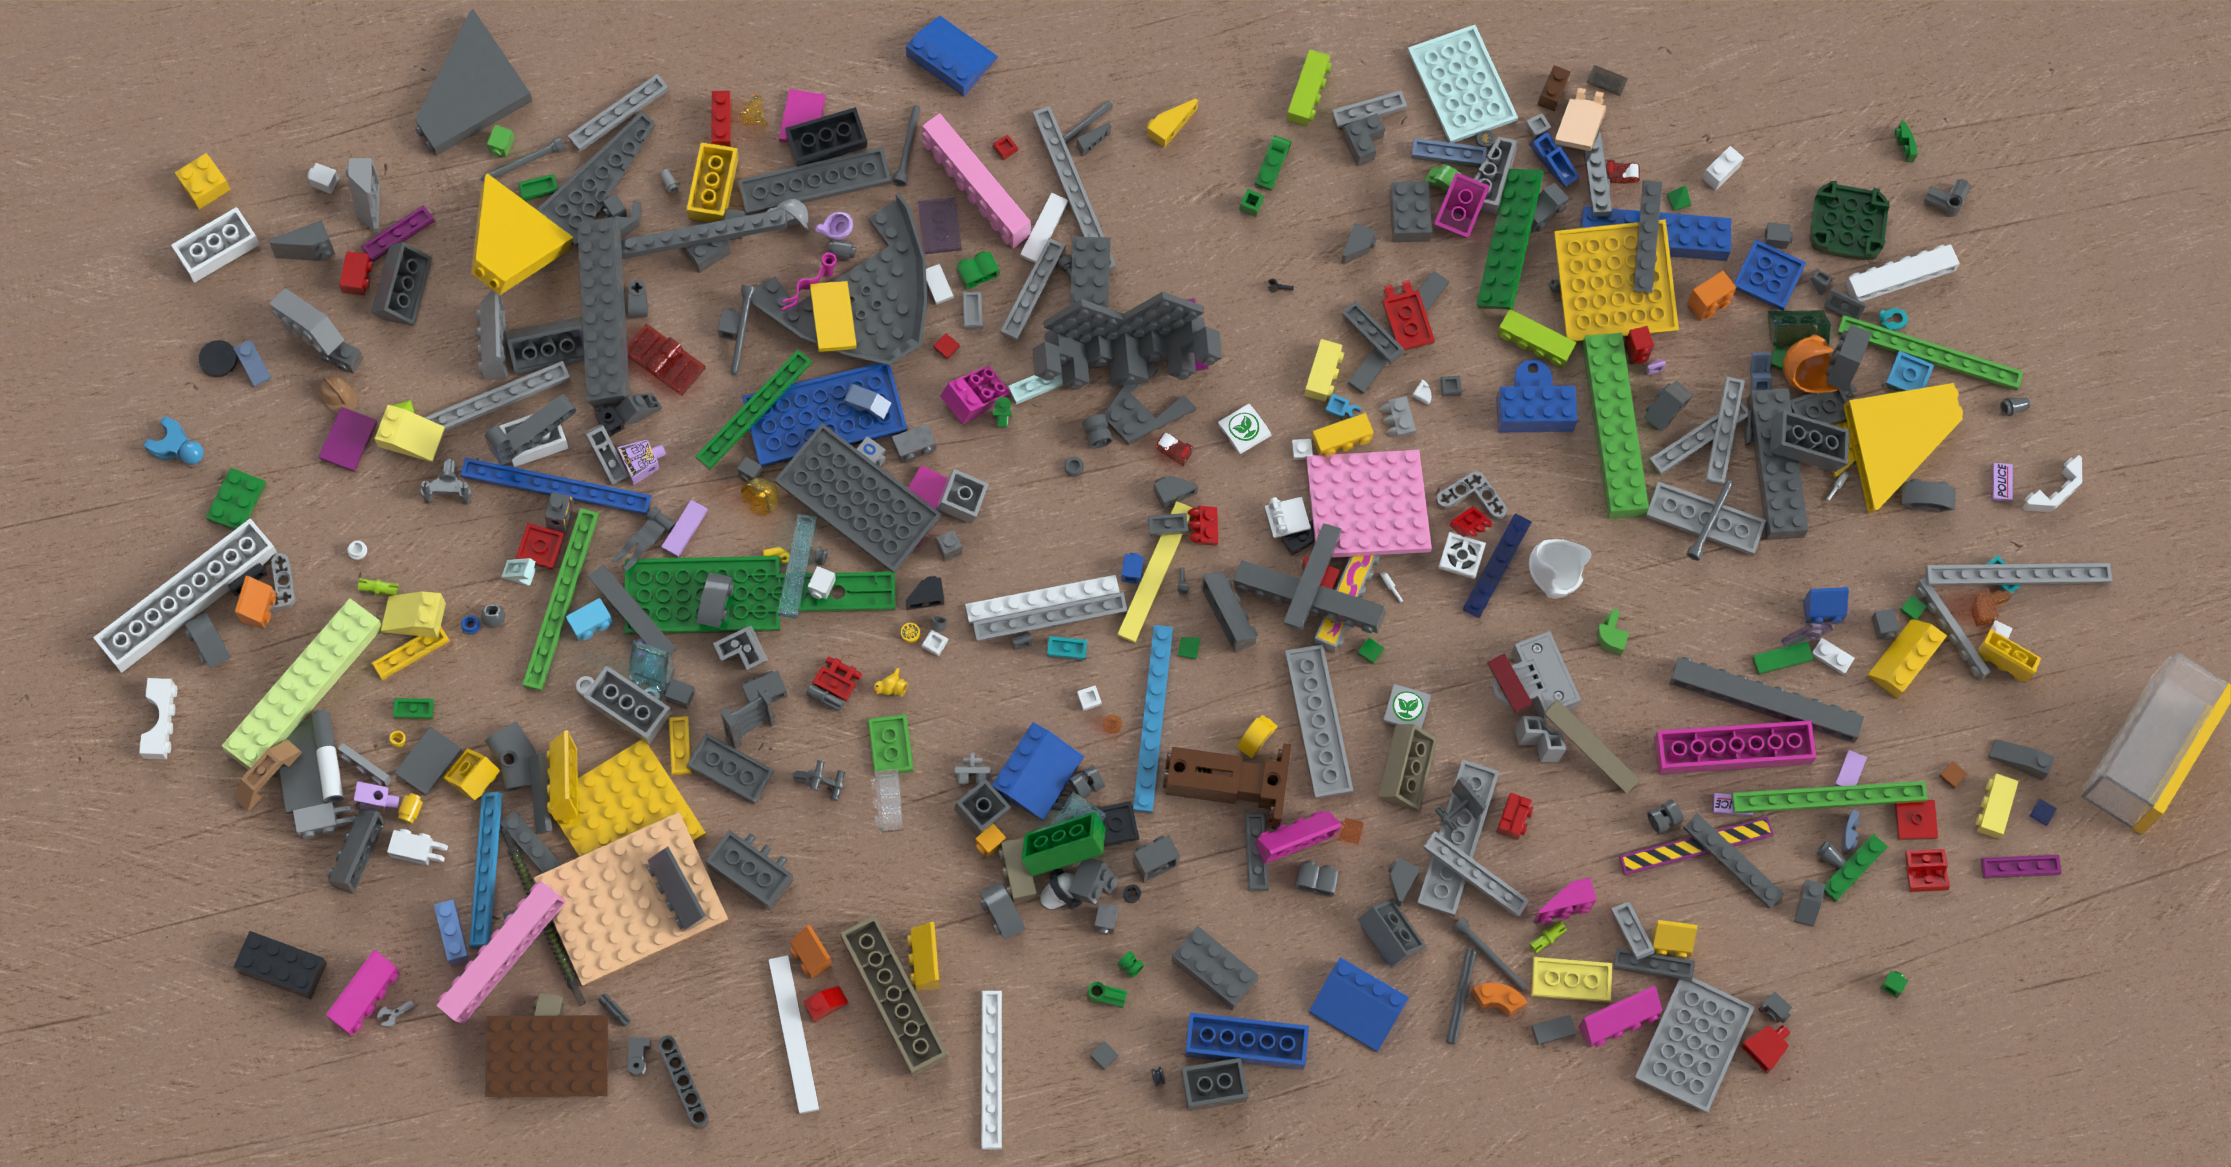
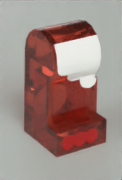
M1607 160L1606 172L1610 183L1627 184L1640 181L1639 164L1615 163V160Z
M1163 433L1155 444V448L1182 466L1186 464L1193 452L1192 445L1185 444L1168 433Z

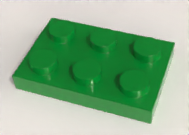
M230 467L206 515V519L236 530L249 520L267 484L266 481Z

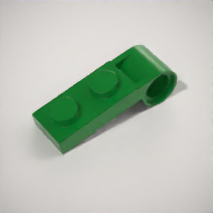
M1276 135L1273 136L1255 185L1273 190L1292 141Z

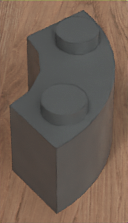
M1556 183L1543 189L1539 194L1530 234L1536 230L1538 232L1542 231L1550 219L1566 209L1565 204L1569 198Z
M1911 479L1910 482L1902 484V505L1911 510L1924 509L1938 513L1955 510L1956 488L1949 486L1947 482L1936 483Z
M709 573L700 601L697 623L719 628L722 621H726L728 610H725L729 596H732L734 591V585L731 584L732 577Z
M207 613L186 623L188 630L185 633L191 642L194 640L201 651L198 656L203 664L207 663L211 669L231 658Z
M1001 882L979 892L982 898L979 902L983 910H987L994 921L992 927L997 935L1000 934L1006 940L1026 930L1010 896Z

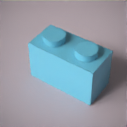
M600 598L566 616L567 622L578 641L591 638L593 633L599 630L604 631L613 623Z

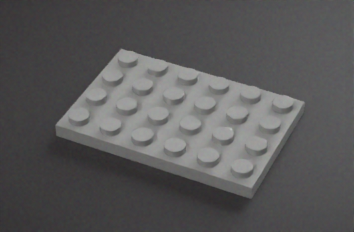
M1695 978L1692 979V982L1678 980L1634 1079L1707 1114L1755 1007Z

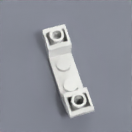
M2080 455L2075 459L2071 457L2064 463L2063 466L2065 468L2062 474L2068 481L2061 487L2063 490L2060 493L2056 491L2048 498L2041 490L2036 494L2032 492L2024 499L2026 503L2022 508L2025 511L2052 512L2082 484V457Z

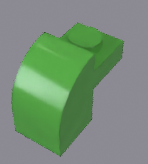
M1444 164L1441 168L1433 167L1424 181H1428L1429 186L1441 188L1446 195L1455 172H1459Z
M1613 608L1611 614H1606L1604 623L1599 624L1597 640L1603 649L1621 656L1629 633L1615 628L1620 610Z

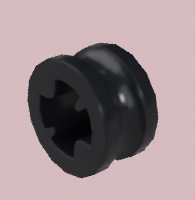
M1131 884L1126 886L1123 891V898L1126 902L1135 903L1140 899L1141 890L1137 885ZM1134 889L1137 897L1135 898L1133 896V898L1131 899L1128 897L1129 893H1127V891L1129 890L1131 892V890Z
M1161 1066L1157 1070L1152 1068L1151 1073L1155 1086H1158L1159 1083L1165 1084Z

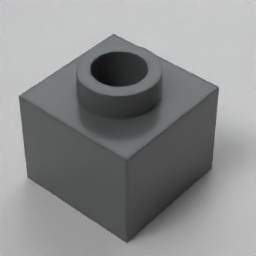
M617 194L603 201L605 207L603 212L607 218L613 217L615 219V216H627L626 208Z
M746 456L737 468L739 478L746 483L751 482L755 484L763 473L762 466Z

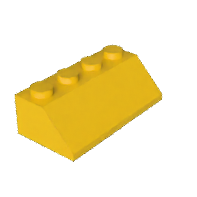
M1911 619L1867 676L1898 699L1942 644L1947 635L1932 624Z
M565 730L550 742V750L547 751V759L550 762V767L547 768V776L550 779V785H547L548 796H550L547 808L549 814H552L555 820L578 818L577 748L569 731Z

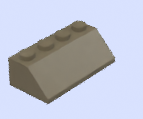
M1397 724L1395 726L1378 794L1379 798L1392 805L1420 811L1437 738L1414 724Z

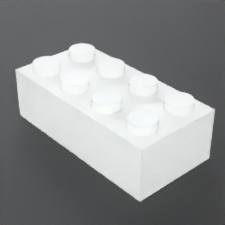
M236 207L173 243L171 246L195 283L260 244L245 218Z

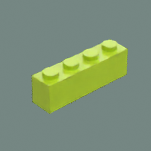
M1309 49L1286 120L1308 126L1309 120L1313 121L1316 110H1313L1314 106L1319 105L1321 99L1319 91L1320 89L1324 90L1327 81L1324 78L1325 74H1329L1332 63H1329L1330 55Z
M1511 309L1506 314L1497 333L1502 339L1512 341L1521 349H1528L1537 357H1544L1553 365L1563 368L1576 345V342Z

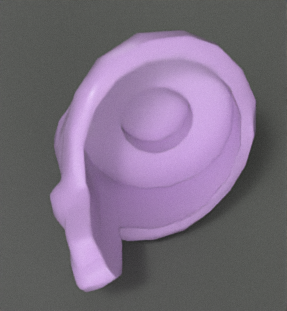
M836 212L829 215L823 224L817 225L815 231L833 240L844 239L853 229V220L845 212Z

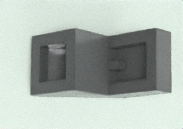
M633 201L630 218L615 216V220L620 224L621 238L639 227L642 214L641 202Z

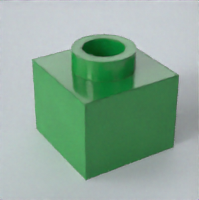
M1247 189L1240 203L1239 210L1256 217L1264 202V195Z
M1891 970L1880 988L1898 998L1909 980L1905 979L1902 973Z

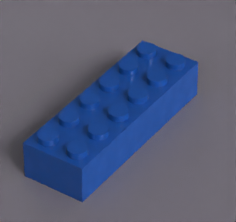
M1190 1013L1185 1057L1220 1061L1241 1058L1242 1063L1304 1070L1309 1026Z

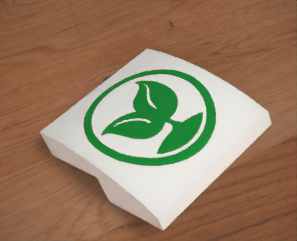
M1250 404L1218 422L1219 428L1229 438L1230 444L1239 454L1272 436L1263 420Z

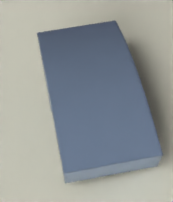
M1854 809L1849 814L1843 829L1842 852L1844 854L1850 849L1854 850L1858 843V840L1855 839L1858 832L1854 830L1860 822L1857 819L1860 812Z

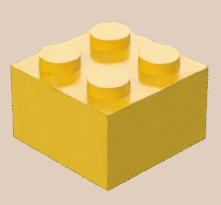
M207 153L175 172L179 183L198 209L231 190L227 180Z

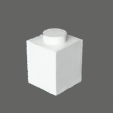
M316 163L314 168L309 170L308 180L312 187L332 194L339 176L336 170Z
M817 566L808 585L810 595L817 599H827L836 580L835 573Z

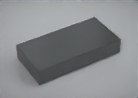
M1570 1015L1532 1025L1537 1045L1576 1035Z

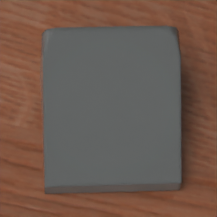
M1029 632L1010 637L1014 650L1032 645V636Z

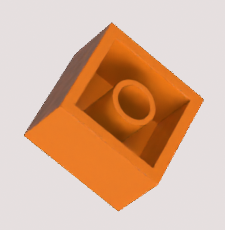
M1721 271L1693 289L1687 305L1700 321L1705 318L1710 319L1716 314L1715 311L1720 308L1723 310L1731 304L1730 301L1734 297L1733 294L1736 286L1725 272Z

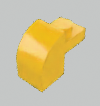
M1263 715L1260 718H1256L1236 748L1250 758H1253L1278 726Z

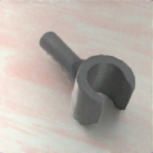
M1180 567L1177 591L1187 594L1190 583L1184 582L1185 570L1184 567Z

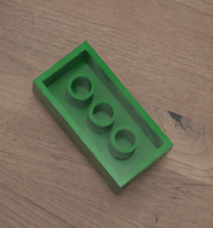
M1095 811L1024 834L1022 862L1031 876H1035L1102 855L1105 826Z

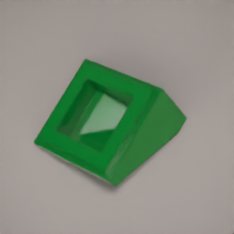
M1686 185L1667 194L1673 211L1691 206Z
M1181 637L1178 656L1196 660L1201 638Z

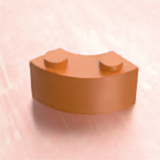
M1500 983L1481 984L1474 987L1471 991L1481 1010L1497 1008L1503 1011L1507 1017L1524 1009L1528 1003L1517 990Z

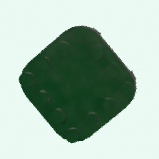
M1830 181L1828 184L1823 185L1818 189L1813 203L1810 226L1812 248L1825 254L1859 260L1876 259L1886 242L1885 234L1890 202L1887 201L1886 197L1880 192V189L1877 188L1867 190L1838 185L1837 181Z

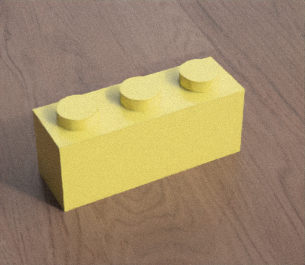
M1321 339L1304 396L1326 402L1328 396H1332L1334 386L1331 384L1332 380H1337L1339 369L1336 367L1338 363H1342L1344 352H1341L1343 345Z
M1995 774L1992 779L1989 778L1986 785V790H1988L1987 797L1984 796L1981 802L1983 811L1976 820V825H1978L1977 832L1997 839L2003 836L2019 781L1999 774Z

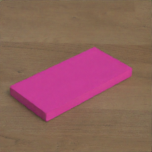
M921 465L908 489L936 509L947 478Z

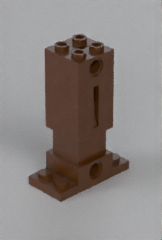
M1283 743V748L1278 749L1276 761L1265 760L1264 765L1242 762V756L1172 747V752L1167 753L1165 769L1169 771H1165L1163 788H1166V795L1229 804H1235L1236 799L1258 802V808L1270 809L1268 822H1272L1271 829H1276L1280 827L1282 820L1291 744Z

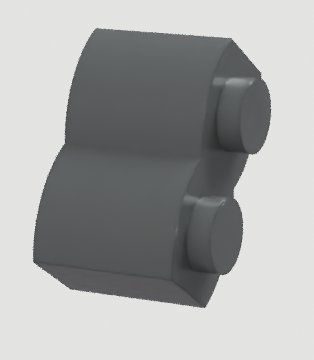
M1313 861L1301 862L1295 888L1333 897L1339 871L1330 865L1319 867Z

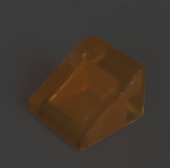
M1345 818L1339 839L1358 844L1364 823Z

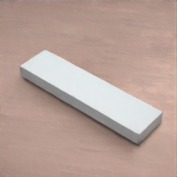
M1051 193L1020 254L1021 258L1036 263L1068 204L1067 199Z

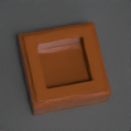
M1952 761L1939 777L1954 789L1967 773Z

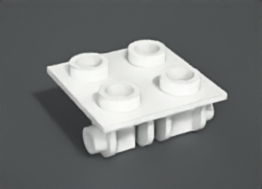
M1274 497L1270 499L1269 505L1265 506L1274 538L1311 529L1302 497L1282 502Z

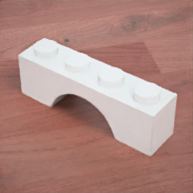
M148 678L146 698L150 703L158 707L159 719L153 729L141 734L139 753L143 759H167V754L171 752V742H169V736L173 733L171 717L175 715L173 699L177 696V686L172 679Z

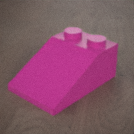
M1455 172L1434 224L1469 238L1490 186Z

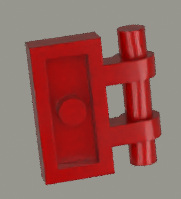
M828 656L825 663L830 665V668L827 669L822 666L813 680V685L829 691L830 694L847 702L856 687V683L850 680L852 678L860 680L863 674L857 671V668L841 663L840 659ZM840 670L846 673V675L843 677L835 672Z

